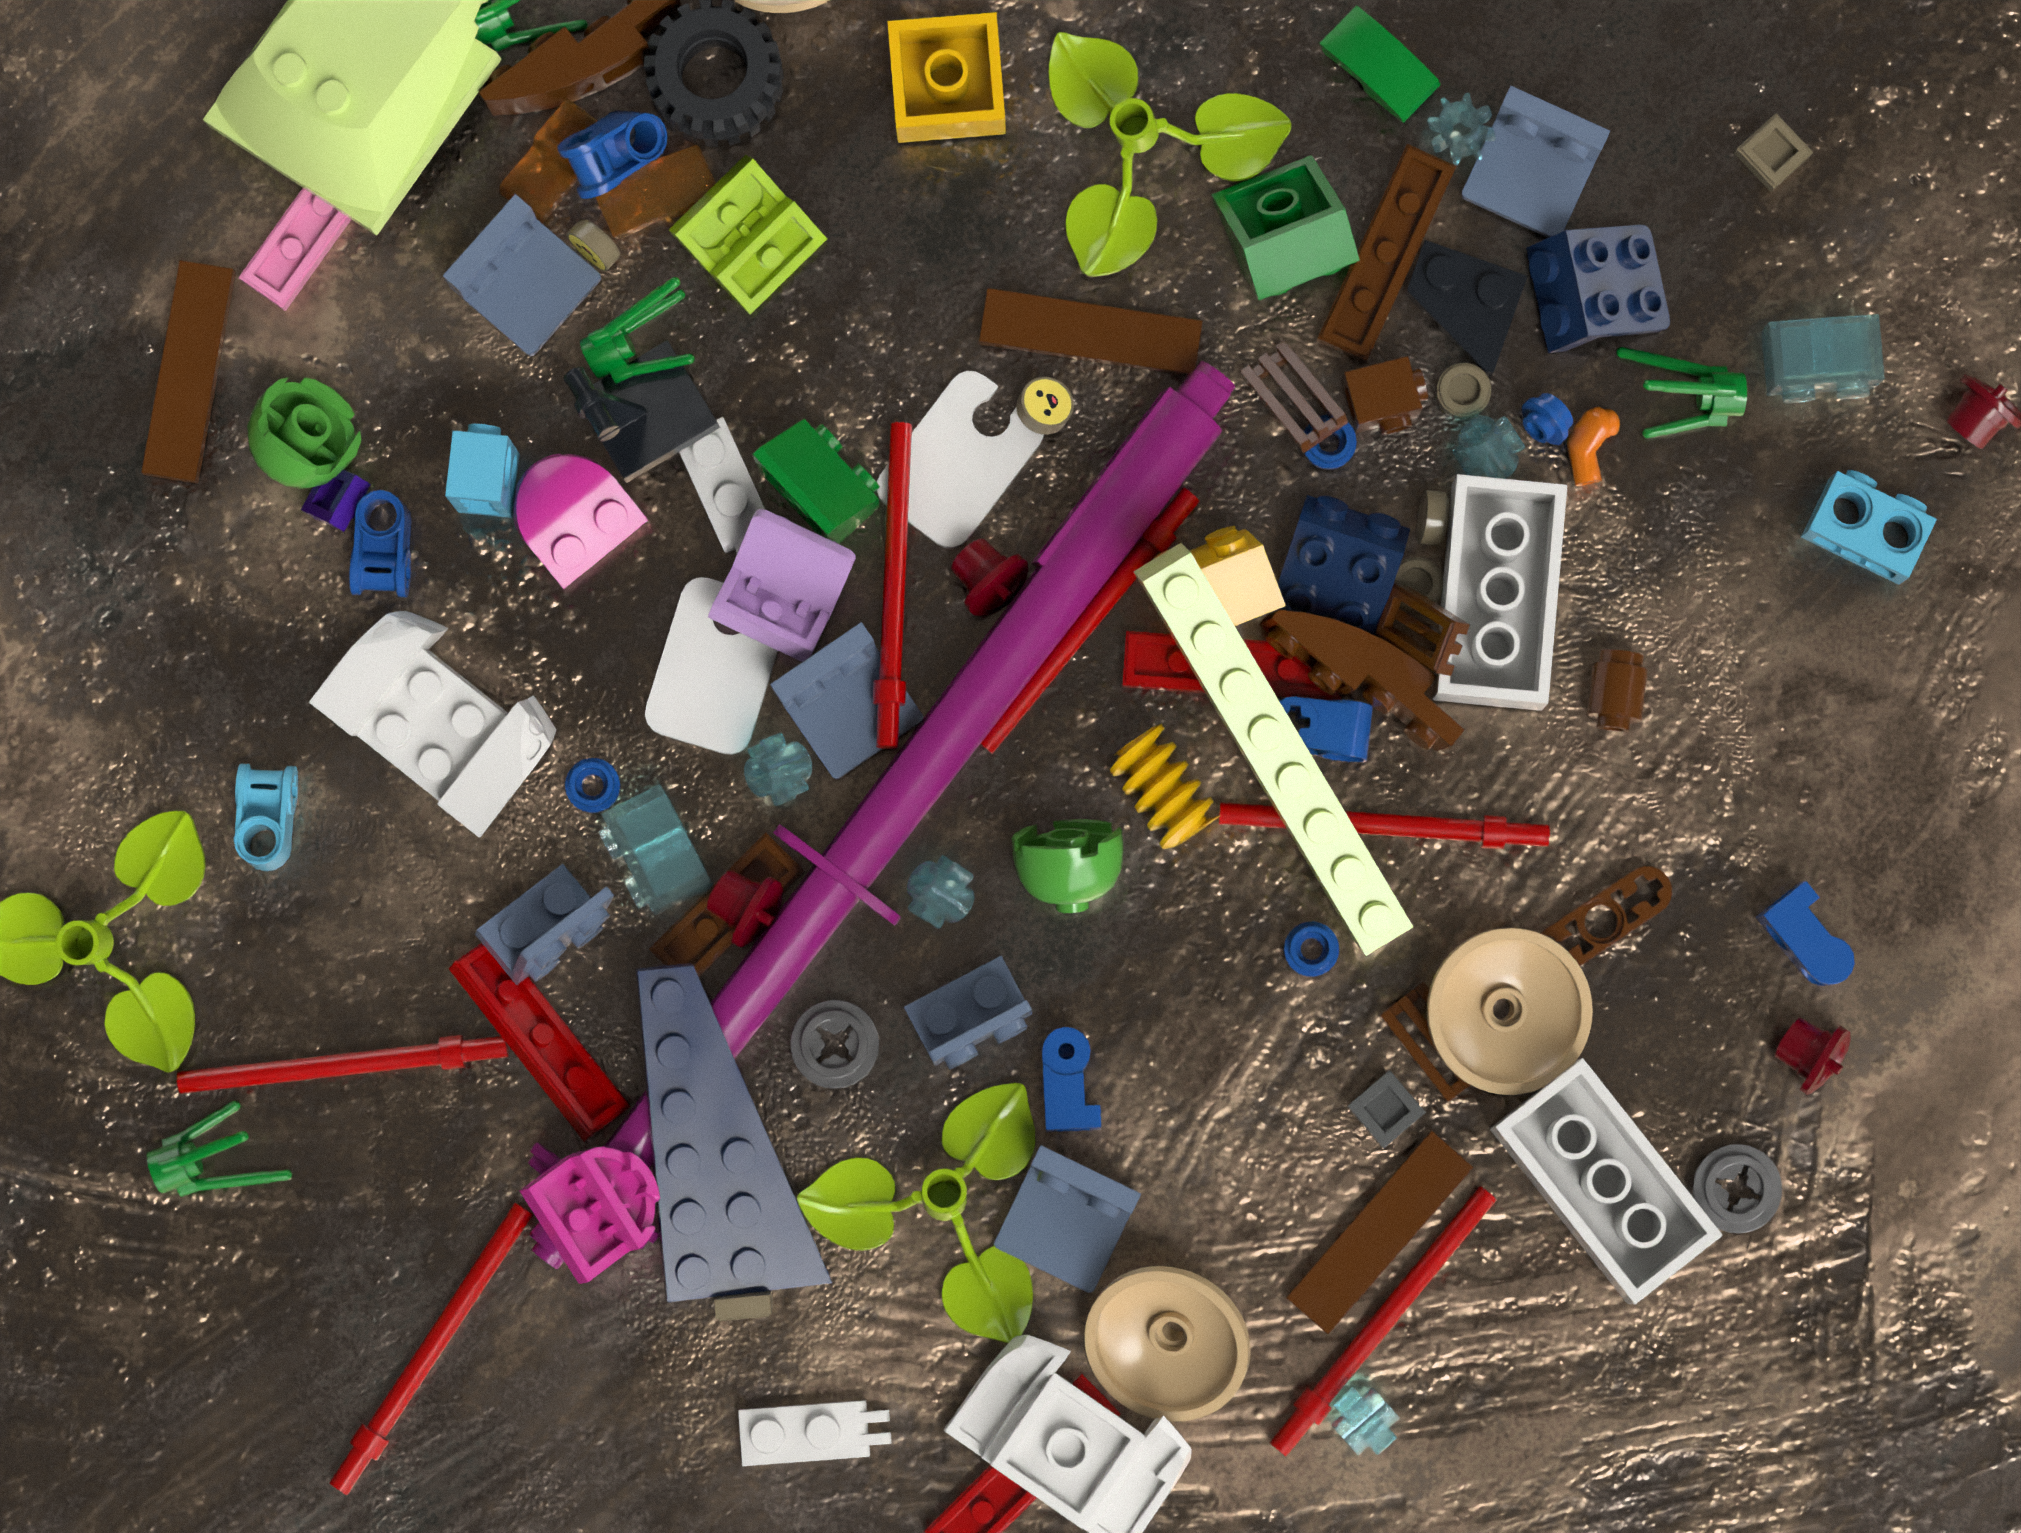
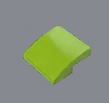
M746 154L669 229L671 234L749 314L755 311L827 240L793 200L786 197L756 161Z

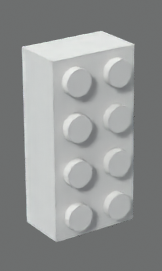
M1457 474L1451 486L1441 607L1470 624L1467 635L1458 633L1455 640L1463 646L1459 655L1450 654L1448 662L1455 666L1452 675L1435 673L1437 678L1434 680L1432 700L1542 711L1548 704L1567 485ZM1439 625V631L1442 632L1443 627Z
M1583 1058L1576 1060L1573 1065L1544 1088L1537 1090L1489 1128L1627 1304H1637L1723 1236Z

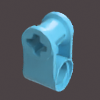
M239 764L235 786L236 823L234 844L239 856L257 870H276L283 866L290 856L293 818L298 798V771L296 766H286L284 771L256 770L251 769L250 764ZM265 830L273 831L276 837V844L271 853L262 857L253 856L250 844L255 834Z

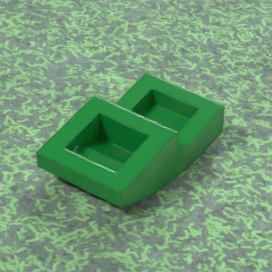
M1357 5L1319 43L1326 56L1357 79L1368 96L1403 123L1441 85L1438 78L1412 52Z

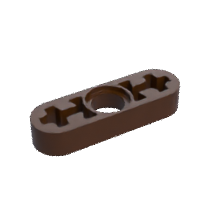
M1651 866L1639 867L1546 928L1540 934L1560 943L1573 935L1565 928V925L1572 921L1577 936L1591 948L1585 954H1582L1579 944L1568 950L1578 965L1581 966L1663 911L1668 906L1672 897L1671 882L1667 875L1658 868ZM1640 877L1645 883L1654 880L1660 888L1654 893L1657 903L1651 907L1645 900L1633 906L1628 911L1636 919L1629 924L1623 908L1610 895L1618 891L1620 899L1623 901L1637 891L1638 888L1634 882L1637 878ZM1593 907H1605L1615 917V929L1607 938H1596L1585 927L1586 914Z

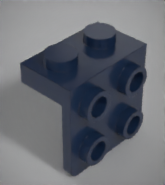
M1628 225L1565 230L1526 248L1529 270L1534 283L1541 316L1540 321L1548 353L1565 352L1599 337L1656 333L1669 327L1670 316L1653 237L1647 226Z
M1306 495L1277 583L1286 606L1277 610L1304 612L1335 619L1376 636L1377 626L1390 596L1405 552L1410 528L1401 526L1397 519L1386 514L1372 513L1367 515L1349 509L1345 502L1331 496L1315 498Z

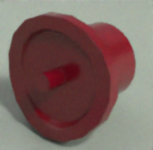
M1966 374L1960 379V382L1968 388L1963 393L1962 400L1946 419V422L1965 439L1978 448L1983 449L2001 428L2004 429L2009 422L2017 429L2021 426V412L2004 395L2008 391L2005 386L1999 383L1996 388H1993Z
M983 538L967 545L957 555L951 566L952 572L967 588L966 609L975 616H986L998 612L1007 606L1026 581L1028 562L1019 554L1009 558L1001 555Z
M729 870L721 877L712 890L707 902V910L728 923L729 928L734 930L731 942L738 947H743L758 938L773 923L782 902L783 888L781 882L772 877H768L762 883L753 882L733 870Z
M1800 1017L1791 1025L1782 1038L1775 1052V1057L1795 1070L1797 1075L1805 1080L1800 1091L1809 1095L1820 1088L1833 1074L1838 1076L1844 1067L1841 1063L1848 1052L1851 1034L1850 1031L1842 1026H1839L1832 1034L1828 1030L1823 1031Z

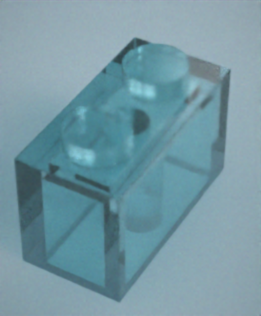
M1879 314L1769 322L1761 332L1767 396L1782 395L1783 403L1809 402L1816 399L1815 393L1837 391V399L1864 398L1870 396V389H1875L1885 379Z
M661 784L601 814L607 827L600 830L599 834L613 860L621 856L625 859L632 876L624 879V882L638 909L648 905L651 912L658 915L713 885L703 862Z

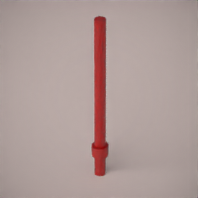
M905 422L890 424L879 680L873 681L872 701L874 705H878L876 747L881 749L898 748L900 706H904L906 702V682L901 681L912 424Z
M1182 488L1157 520L1154 519L1140 537V541L1109 577L980 744L991 754L995 752L1137 579L1134 571L1150 562L1157 553L1160 554L1168 550L1177 539L1174 532L1200 502L1194 494L1186 488Z
M1220 802L1219 824L1287 829L1274 806ZM1345 811L1358 834L1481 842L1482 848L1504 849L1505 844L1549 846L1550 825L1506 822V816L1484 815L1483 820Z
M462 1035L439 1037V1043L180 1071L177 1072V1087L179 1093L182 1094L441 1065L443 1070L465 1068L466 1062L509 1057V1047L501 1036L464 1040Z
M1481 1186L1478 1187L1311 1391L1309 1388H1306L1293 1404L1297 1409L1269 1442L1281 1454L1287 1457L1314 1423L1319 1426L1332 1411L1329 1404L1497 1201L1491 1193Z
M514 1203L368 1425L362 1423L349 1443L353 1447L329 1482L334 1488L348 1495L370 1460H378L390 1442L386 1436L533 1216L531 1212Z

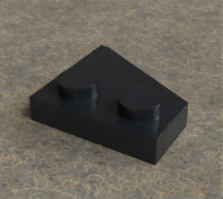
M1425 240L1405 295L1423 313L1429 314L1438 324L1441 332L1452 343L1456 342L1477 364V367L1481 368L1487 376L1491 377L1528 276Z

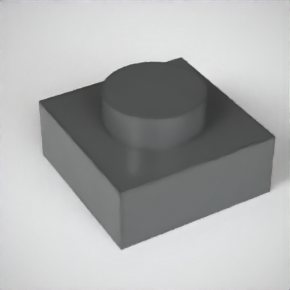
M1390 1070L1346 1106L1382 1149L1426 1113Z

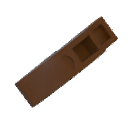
M627 0V6L612 18L607 15L593 22L584 32L585 38L579 43L566 27L556 34L553 32L545 33L530 45L527 51L528 55L514 66L504 65L495 70L484 85L486 87L478 93L493 116L547 110L575 102L602 91L644 66L645 55L649 56L650 53L645 39L660 28L659 23L667 15L671 19L678 15L677 8L682 6L680 0Z
M1277 610L1266 616L1259 624L1269 633L1266 640L1277 652L1289 659L1295 656L1310 669L1307 675L1317 687L1330 695L1336 692L1343 696L1355 691L1361 685L1365 689L1362 693L1365 700L1384 714L1393 713L1406 725L1403 729L1404 733L1421 748L1429 750L1432 747L1435 751L1451 747L1465 730L1424 694L1437 676L1414 658L1387 641L1338 620L1304 612Z

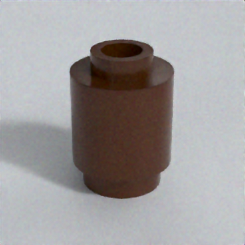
M1600 650L1599 662L1593 663L1587 708V716L1597 719V728L1607 731L1629 732L1630 723L1642 722L1648 669L1643 667L1644 655L1625 650Z

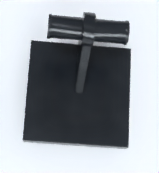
M668 340L629 362V364L677 355ZM684 366L632 376L618 384L614 382L611 374L592 384L583 367H575L569 370L563 377V380L569 386L576 399L574 404L575 410L581 418L588 419L626 483L720 428Z

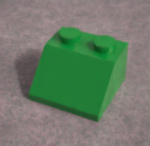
M1312 155L1211 194L1242 273L1258 300L1284 294L1292 287L1320 276L1334 274L1343 267L1360 261L1346 209Z
M803 419L762 445L753 453V457L761 475L814 532L840 544L880 507L879 498L874 494L880 486L859 463L851 469L837 453L843 446L823 424L813 429Z

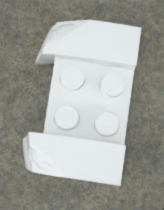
M408 611L388 613L349 649L309 703L349 735L358 736L435 797L439 801L437 805L480 838L547 751L555 736L556 728L534 696L517 702L508 713L428 649L447 631V627Z
M1030 1335L1014 1337L980 1376L944 1428V1431L1081 1529L1089 1533H1143L1191 1459V1447L1164 1416L1155 1418L1143 1434L1055 1373L1071 1351Z

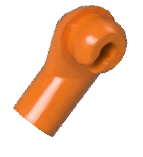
M1594 407L1584 412L1567 437L1566 445L1576 487L1602 481L1596 451L1606 438L1616 435L1620 428L1619 416L1610 408Z

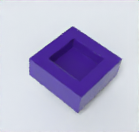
M343 470L327 484L313 487L300 510L316 520L344 532L351 519L355 517L357 504L365 496L371 484L357 475Z

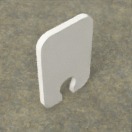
M976 371L959 373L949 383L912 432L908 523L937 545L944 548L954 549L962 546L971 537L1040 446L1044 434H1038L1029 430L1019 419L1016 408L1010 415L1008 428L1002 434L990 437L979 433L972 421L973 414L981 403L991 399L997 391L998 385ZM889 464L877 480L880 486L877 493L879 499L886 507Z
M700 577L687 583L681 592L647 701L645 717L651 729L662 736L722 754L733 755L743 751L752 738L778 650L742 633L727 635L720 632L714 626L713 620L708 618V614L723 582Z

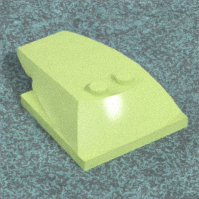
M288 0L248 57L223 87L217 100L203 118V121L210 128L377 236L502 60L496 51L475 39L479 29L475 18L481 4L488 0Z

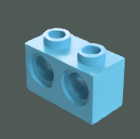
M468 424L467 432L453 431L445 496L458 513L513 517L520 454L510 438L501 435L500 427L486 424Z
M1847 470L1846 474L1837 471L1828 479L1801 538L1900 585L1910 577L1937 519L1925 513L1927 509L1925 504L1910 496L1897 494L1893 498L1876 490L1875 488L1878 483L1863 473ZM1836 499H1848L1856 505L1859 512L1857 523L1845 524L1836 518L1833 510ZM1895 522L1905 528L1908 534V543L1905 548H1894L1886 542L1883 536L1885 523Z

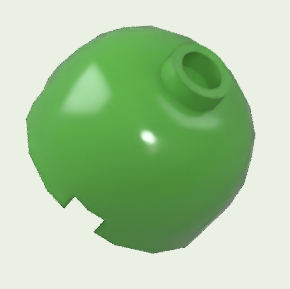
M304 377L300 383H285L288 378L279 379L264 392L252 411L247 425L249 451L257 466L268 477L284 486L304 489L327 484L343 471L357 455L361 443V433L359 431L355 435L354 427L350 421L355 414L350 405L334 389L316 379Z
M1091 819L1053 821L1056 830L1038 835L1037 824L1015 832L1012 837V848L1018 878L1029 894L1042 902L1056 904V911L1077 913L1087 910L1089 908V901L1101 898L1114 887L1121 872L1124 852L1122 829L1118 827L1112 832V823Z

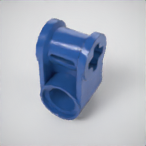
M616 110L610 112L588 128L564 139L557 146V150L561 157L568 158L579 182L576 187L579 197L589 199L614 189L626 177L651 161L656 160L663 153L667 145V131L661 119L654 114ZM634 126L636 136L635 141L631 146L629 138L632 127Z
M383 490L371 491L363 496L357 504L354 547L350 559V591L352 595H361L364 590L396 591L398 597H408L411 582V514L407 505L391 492ZM380 504H393L397 513L394 525L386 531L374 530L370 521L372 511ZM382 570L391 571V573H372L370 571Z
M1297 696L1286 697L1279 701L1287 714L1288 712L1295 713V721L1299 724H1304V728H1300L1298 734L1311 755L1344 762L1367 761L1373 711L1372 705L1350 700H1319Z

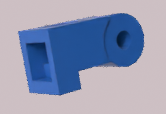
M1803 881L1793 886L1755 918L1809 982L1818 986L1838 984L1846 980L1852 973L1855 964L1854 953L1850 945L1844 940L1831 936L1808 908L1820 897L1807 881Z
M1063 1027L1056 1029L1047 1036L1043 1043L1042 1063L1046 1133L1101 1130L1100 1105L1085 1106L1083 1071L1089 1063L1091 1051L1089 1041L1082 1032L1075 1028Z

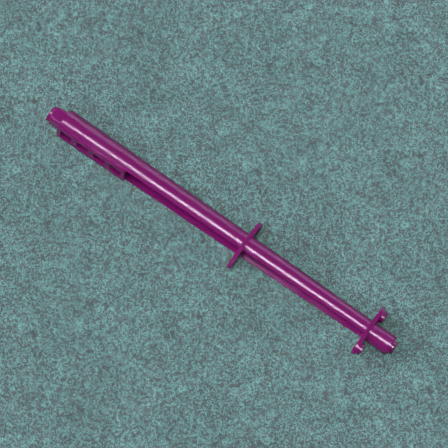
M1200 361L1177 391L1171 387L1161 391L1033 559L1031 564L1036 567L1034 572L824 852L819 854L780 824L773 831L774 835L812 863L813 866L779 910L773 923L762 933L710 1003L734 1059H736L859 900L894 926L901 919L900 915L870 893L868 888L1220 436L1222 429L1213 418L1231 396L1235 385L1216 368L1204 361ZM645 1090L604 1147L613 1148L621 1152H631L650 1168L653 1165L647 1093ZM536 1142L530 1150L534 1155L528 1164L542 1174L562 1159ZM538 1222L529 1234L537 1241L531 1250L546 1263L558 1270L564 1260L540 1222ZM654 1230L650 1239L640 1249L643 1250L648 1242L654 1244L659 1238V1233Z

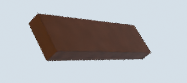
M1409 144L1406 145L1357 251L1360 261L1351 264L1316 342L1362 363H1367L1456 169L1455 165Z
M179 261L141 472L145 476L195 484L199 483L236 272L232 268Z
M987 288L979 345L1188 376L1196 368L1203 321Z
M1430 1131L1285 1298L1326 1334H1329L1474 1167L1433 1131Z

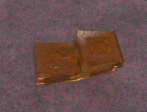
M566 98L534 136L533 146L502 181L499 193L508 200L516 194L533 209L537 220L543 224L577 181L568 158L560 156L557 146L567 137L588 128L598 120Z
M695 145L646 164L626 177L617 187L597 196L596 199L613 238L621 240L665 217L674 219L686 213L716 183L700 147Z

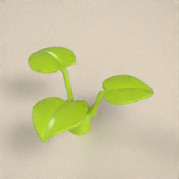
M1064 32L1057 33L1054 39L1049 61V81L1052 97L1059 112L1067 121L1082 128L1098 126L1110 112L1111 129L1119 145L1122 147L1121 191L1119 192L1114 187L1106 184L1093 185L1080 192L1073 199L1067 212V238L1076 255L1082 273L1087 276H1104L1127 268L1143 256L1153 242L1158 222L1156 209L1148 199L1130 196L1132 191L1134 153H1142L1149 150L1156 143L1159 133L1164 132L1190 145H1202L1200 152L1201 160L1205 168L1212 175L1227 181H1242L1259 174L1268 166L1291 131L1290 119L1274 105L1249 95L1227 93L1210 98L1199 106L1195 121L1200 135L1191 134L1169 124L1165 118L1155 119L1150 106L1146 102L1132 98L1138 87V68L1135 60L1125 48L1105 39L1080 37Z
M168 811L157 814L137 825L126 835L117 849L114 871L116 877L123 884L137 889L130 897L105 913H99L95 920H77L64 925V919L59 908L46 896L37 893H18L0 902V975L19 984L38 985L55 978L62 969L63 960L72 965L94 964L98 971L108 973L125 983L130 989L116 994L106 1009L104 1024L110 1042L122 1055L132 1061L153 1066L167 1073L175 1071L181 1065L192 1044L195 1029V1011L191 996L185 986L168 973H153L146 977L139 985L135 977L111 964L107 958L112 952L114 939L107 925L110 921L141 902L146 894L158 905L173 906L188 900L199 889L205 874V855L194 820L186 811Z
M1021 1083L1002 1084L984 1089L965 1099L955 1107L945 1121L942 1131V1146L950 1157L965 1163L961 1168L958 1167L954 1171L950 1169L933 1171L924 1180L922 1191H914L910 1196L900 1201L892 1202L895 1195V1182L889 1171L877 1161L868 1158H851L830 1167L813 1184L797 1196V1202L803 1215L819 1234L840 1247L855 1251L875 1249L890 1240L894 1232V1220L891 1212H900L916 1204H923L926 1212L931 1217L941 1221L951 1220L969 1263H962L953 1267L946 1275L942 1288L944 1309L952 1322L962 1330L976 1336L1007 1344L1014 1337L1023 1335L1030 1320L1033 1304V1286L1029 1270L1024 1261L997 1249L995 1246L990 1247L977 1257L961 1213L967 1203V1188L963 1178L969 1175L974 1167L984 1178L1004 1180L1017 1175L1030 1162L1035 1148V1127L1029 1108L1027 1091Z

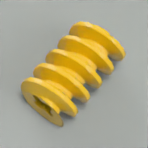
M1159 724L1118 750L1113 756L1118 755L1119 757L1111 767L1110 772L1113 777L1131 774L1122 790L1125 795L1143 792V795L1134 806L1138 813L1151 810L1156 811L1147 823V827L1150 831L1168 829L1159 842L1163 850L1178 846L1220 816L1206 818L1204 815L1214 802L1211 797L1198 800L1192 798V795L1201 784L1199 779L1185 782L1180 780L1181 775L1189 766L1188 762L1184 760L1169 764L1167 761L1177 747L1175 743L1171 742L1158 746L1155 743L1158 736L1164 730L1163 725Z

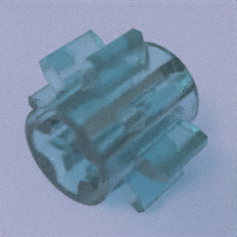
M1466 93L1462 101L1453 103L1442 98L1443 110L1439 118L1429 117L1427 120L1432 131L1441 133L1431 142L1435 153H1438L1448 148L1454 165H1458L1462 157L1473 155L1480 161L1483 159L1480 148L1484 140H1496L1494 129L1482 125L1492 117L1490 107L1486 105L1476 110L1473 107L1470 93ZM1461 122L1466 128L1470 127L1471 132L1462 136L1459 131L1453 130V126Z
M1479 416L1470 420L1462 427L1458 435V442L1461 446L1453 449L1452 453L1466 475L1506 479L1516 470L1519 464L1517 452L1525 449V445L1505 416L1498 419L1496 423L1489 416Z
M777 733L760 740V744L748 748L747 751L751 758L745 763L744 776L748 787L754 794L759 797L771 795L774 806H778L795 799L796 795L808 791L809 786L806 780L812 774V761L808 751L798 741L786 744L783 734Z
M941 856L937 864L933 861L923 862L915 868L909 877L907 892L914 900L907 908L937 929L941 928L944 920L948 923L958 922L968 914L973 905L974 892L967 884L971 882L974 876L958 863L952 862L945 856Z
M1352 1387L1333 1404L1341 1415L1331 1423V1426L1357 1455L1361 1454L1368 1446L1375 1454L1379 1455L1397 1439L1396 1435L1389 1428L1400 1418L1373 1387L1362 1396Z

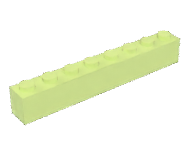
M1180 543L1135 570L1134 574L1354 942L1367 956L1413 928V925L1192 553Z

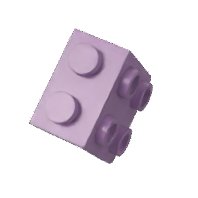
M759 509L754 513L733 566L712 604L708 618L803 662L811 657L831 617L855 562V554L837 542L803 528L783 516L776 515L765 509Z

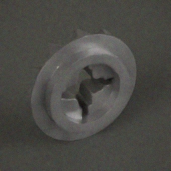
M830 1000L812 1006L801 1015L792 1032L791 1053L796 1067L809 1081L824 1088H845L857 1083L868 1075L878 1056L879 1039L873 1021L861 1008L846 1001ZM851 1025L854 1029L848 1034L849 1038L846 1040L845 1046L849 1050L848 1054L854 1060L850 1063L846 1058L842 1059L834 1054L829 1059L825 1058L819 1064L817 1060L822 1056L821 1052L826 1045L821 1039L822 1035L816 1029L820 1026L825 1032L829 1031L831 1034L837 1035L842 1030L845 1032Z
M1727 1145L1709 1153L1695 1171L1692 1196L1719 1230L1730 1233H1747L1762 1227L1774 1216L1781 1202L1782 1182L1775 1164L1763 1152L1747 1145ZM1745 1166L1747 1168L1744 1176H1746L1744 1186L1751 1189V1193L1758 1195L1759 1198L1758 1200L1752 1197L1748 1199L1739 1198L1735 1205L1731 1206L1730 1211H1727L1729 1192L1721 1188L1722 1185L1715 1183L1716 1178L1719 1180H1734Z

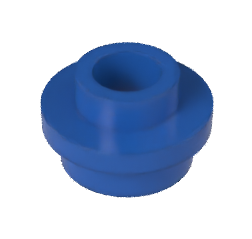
M1543 393L1538 398H1529L1522 405L1523 426L1533 439L1540 443L1548 442L1553 445H1559L1568 437V429L1573 425V417L1566 405L1557 397L1549 393Z
M1328 415L1319 416L1324 423L1330 419ZM1349 422L1332 434L1339 441L1337 450L1333 452L1323 451L1318 443L1304 453L1308 461L1314 466L1326 470L1337 469L1345 465L1352 458L1357 443L1355 431ZM1308 424L1304 433L1308 435L1314 429Z
M587 758L577 762L569 770L565 781V790L570 802L579 810L587 813H599L610 808L617 800L621 787L619 775L614 767L599 758ZM591 776L600 777L603 781V789L596 796L585 794L583 789L585 780Z
M1313 921L1301 923L1294 927L1286 937L1284 943L1285 959L1288 965L1300 975L1316 977L1325 974L1334 966L1338 959L1339 943L1337 937L1329 927L1322 923ZM1313 939L1321 945L1322 951L1319 958L1309 960L1302 955L1301 945L1305 940Z

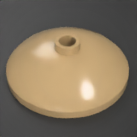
M1498 928L1479 933L1465 940L1444 959L1432 980L1427 999L1426 1013L1432 1043L1442 1061L1456 1076L1466 1083L1490 1093L1517 1095L1544 1088L1576 1062L1586 1045L1590 1033L1593 1009L1587 979L1577 961L1565 948L1551 938L1534 931L1520 928ZM1505 998L1510 1005V1011L1506 1017L1498 1019L1493 1013V1006L1497 1000Z
M1151 1266L1132 1270L1121 1275L1108 1284L1099 1294L1086 1321L1084 1333L1085 1349L1089 1364L1096 1378L1104 1389L1119 1403L1149 1418L1155 1419L1164 1416L1171 1422L1189 1421L1212 1414L1228 1403L1236 1394L1249 1366L1250 1339L1246 1324L1238 1308L1215 1284L1184 1269ZM1167 1322H1175L1182 1326L1184 1330L1175 1331L1169 1327Z

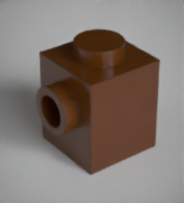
M1408 356L1345 372L1341 381L1355 434L1376 428L1380 429L1381 435L1393 434L1409 429L1413 426L1411 419L1418 418L1421 413V401L1428 400L1423 373L1420 368L1412 370Z

